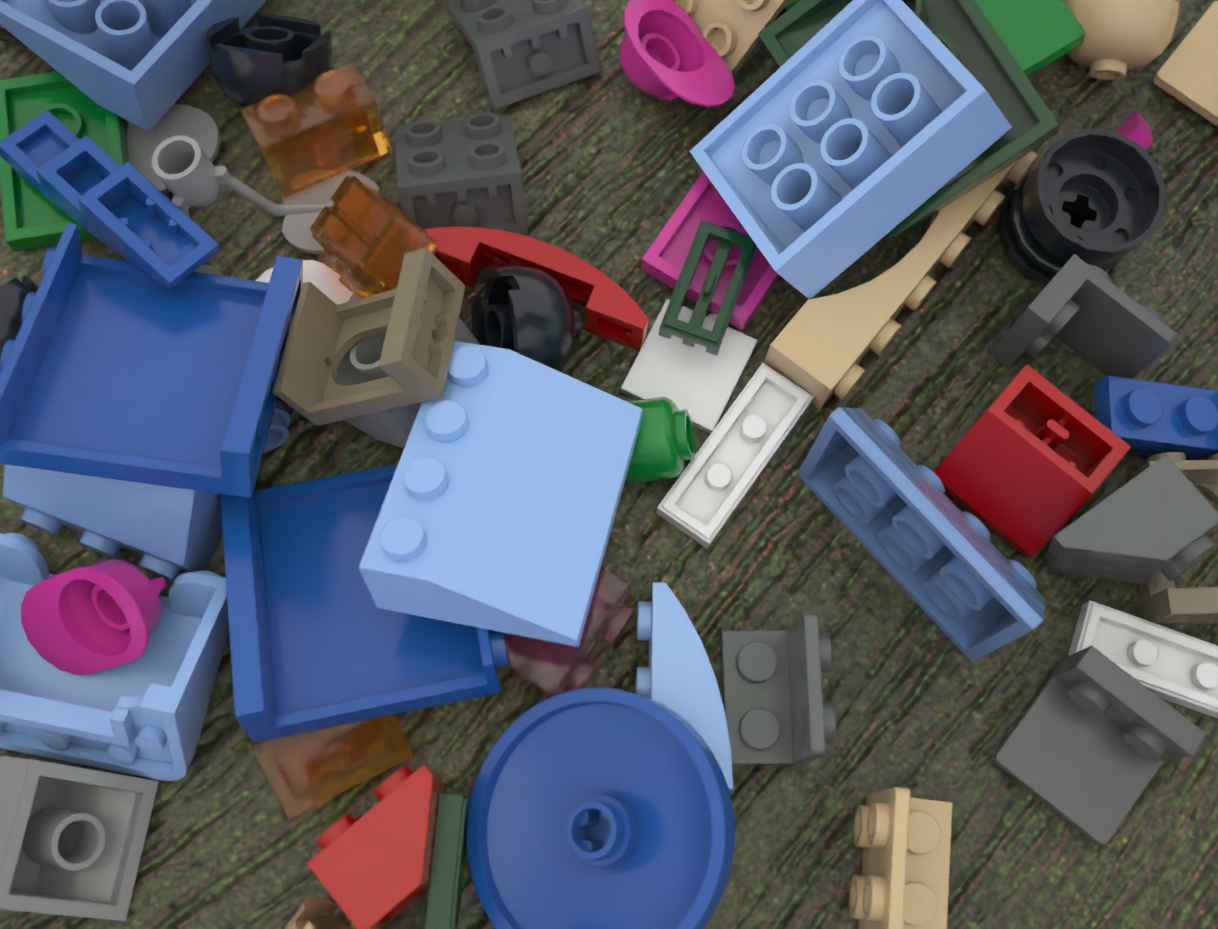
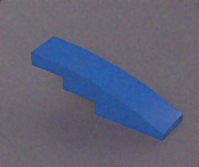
M45 110L0 141L1 157L46 198L113 251L169 289H172L219 252V244L129 162L120 166L87 135L82 139L77 138L48 110Z

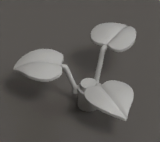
M173 104L149 132L128 121L126 140L129 163L163 194L171 192L173 195L171 201L189 218L188 210L190 206L205 207L211 204L219 194L220 185H226L275 217H284L282 232L294 248L310 254H326L344 247L353 240L361 231L381 199L379 186L361 173L335 166H313L301 169L286 178L281 188L284 204H276L233 177L225 166L215 167L212 164L220 149L221 134L213 118L201 109L189 105ZM201 265L194 271L222 276L216 268L208 265Z

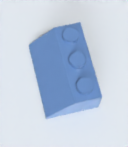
M6 464L4 466L3 497L24 510L19 519L20 521L54 536H58L62 526L83 535L79 544L110 558L116 559L120 550H125L142 557L138 567L156 576H163L164 579L174 581L180 572L206 571L223 535L221 498L218 493Z

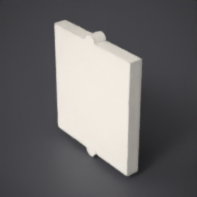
M667 299L621 387V392L637 400L667 397L674 401L679 410H688L692 426L711 434L758 340L728 327L716 356L705 352V346L696 343L694 347L682 344L683 339L673 335L670 339L659 335V329L670 302ZM683 306L678 320L689 323L693 310ZM709 314L707 317L705 316L701 328L712 331L717 315Z

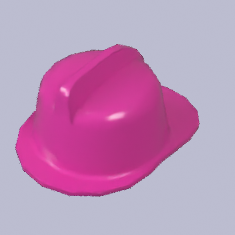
M672 0L628 1L623 12L626 33L619 47V59L624 73L636 87L661 100L672 101L680 97L689 103L703 107L722 106L732 98L735 89L732 72L721 56L703 37L696 24L683 8Z
M122 559L103 560L87 567H77L44 579L26 592L21 604V624L28 641L44 660L59 670L75 675L95 674L133 662L145 654L149 643V636L156 630L162 615L159 593L164 589L167 582L163 576L149 579L135 565Z

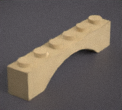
M1031 151L1005 170L935 212L921 241L900 262L876 278L838 294L808 299L770 344L764 364L814 396L811 404L819 410L825 406L833 394L844 400L866 371L858 363L870 349L877 355L884 351L901 328V325L894 320L905 305L913 311L921 305L937 283V281L930 277V274L940 262L947 268L954 264L971 241V238L964 234L974 220L982 226L987 223L1006 197L998 192L1007 179L1017 185L1039 155Z

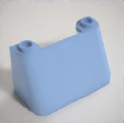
M0 533V748L155 780L175 781L186 776L196 753L229 633L226 578L205 570L180 574L174 579L169 589L168 597L159 595L162 615L156 630L149 636V643L144 655L133 662L95 674L75 675L59 670L44 660L28 641L21 624V604L26 592L40 581L55 575L49 573L47 563L34 541L18 533Z

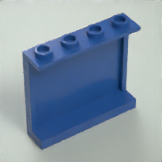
M67 223L57 247H50L46 251L42 267L43 279L37 292H29L24 300L22 326L16 339L7 340L2 349L0 357V464L252 498L278 396L273 393V389L303 284V259L277 255L269 283L193 271L172 289H169L128 261L82 255L78 225Z
M398 464L258 491L254 489L252 498L220 494L235 717L253 743L501 692L496 667L509 665L503 632L377 608L363 579L359 565Z

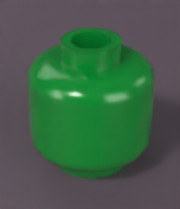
M667 397L630 401L629 403L643 409V417L625 482L635 484L679 477L683 473L686 461L694 460L695 458L694 431L688 410H679L674 401Z

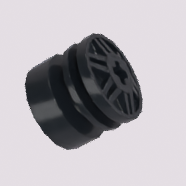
M1091 128L1067 134L1050 147L1033 166L1031 172L1024 176L1021 182L1011 191L1001 210L1000 237L1007 256L1025 276L1044 286L1048 285L1074 254L1087 264L1095 265L1106 272L1155 232L1165 211V185L1157 164L1138 143L1117 132Z

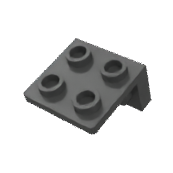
M451 0L447 2L450 16L473 47L486 98L493 110L601 72L588 7L581 0Z
M481 112L470 115L465 120L438 123L434 120L425 119L412 122L407 127L395 129L397 184L409 251L414 250L412 240L417 231L438 227H482L525 236L529 235L522 173L510 115L498 116L490 112Z
M1074 254L989 354L1009 369L1023 352L1034 359L1047 343L1056 336L1106 376L1133 379L1167 350L1177 339L1178 335L1164 323L1163 318L1154 309L1137 303L1115 286L1106 272L1095 265L1087 264Z
M803 612L788 630L722 631L719 635L721 695L731 746L732 766L805 765L824 756L825 743H833L835 740L836 720L833 702L831 700H823L821 673H829L832 652L829 632L819 631L818 613Z
M1090 646L1065 657L994 753L993 762L1094 843L1105 844L1110 840L1164 761L1192 756L1207 734L1104 654Z

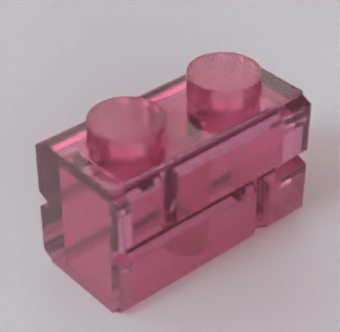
M601 567L579 647L504 633L509 665L501 667L547 699L567 691L583 689L598 666L589 660L594 650L603 638L614 644L635 613L633 609L626 605L631 599L633 588L604 567Z

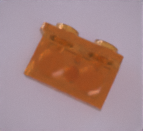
M396 714L252 743V750L289 819L414 756L412 747Z

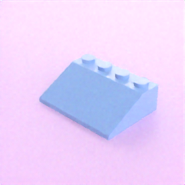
M852 0L689 152L775 272L805 297L811 299L1009 131L1012 126L986 89L902 0Z
M454 341L443 398L421 403L359 565V570L376 607L579 647L639 433L643 409L510 349Z

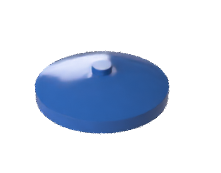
M612 688L576 689L557 694L527 710L503 732L491 748L477 776L470 799L466 831L467 855L475 890L482 907L496 929H703L721 900L732 866L735 843L733 806L724 774L713 752L701 735L678 713L653 699L624 690Z

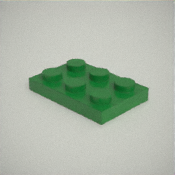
M58 71L0 80V141L45 110H48L77 138L82 139L87 135L120 166L129 162L124 119L95 103ZM0 154V184L5 242L14 252L58 245L67 223L78 225L80 241L97 239L46 198L10 166Z

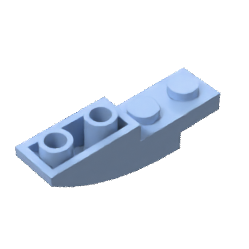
M653 582L649 601H638L637 641H649L648 667L636 668L635 694L648 697L667 706L692 725L713 752L722 769L730 792L733 790L731 746L725 710L714 671L703 643L681 603L667 583Z

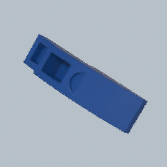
M1110 375L1094 383L1096 419L1130 445L1131 448H1137L1138 457L1148 458L1160 453L1182 452L1186 454L1187 460H1208L1209 456L1218 453V391Z

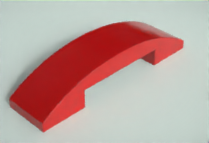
M461 226L419 230L412 240L414 251L427 247L464 285L472 288L475 287L478 274L483 268L488 266L519 265L537 268L552 275L566 291L570 301L585 306V331L637 351L641 350L646 340L649 318L639 305L603 272L577 256L549 243L503 230Z

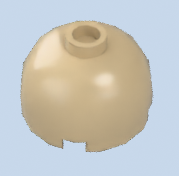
M1063 0L1086 32L1083 44L1066 55L1080 66L1090 68L1089 75L1093 78L1101 80L1123 79L1126 77L1127 70L1144 67L1163 53L1173 38L1178 22L1181 0Z

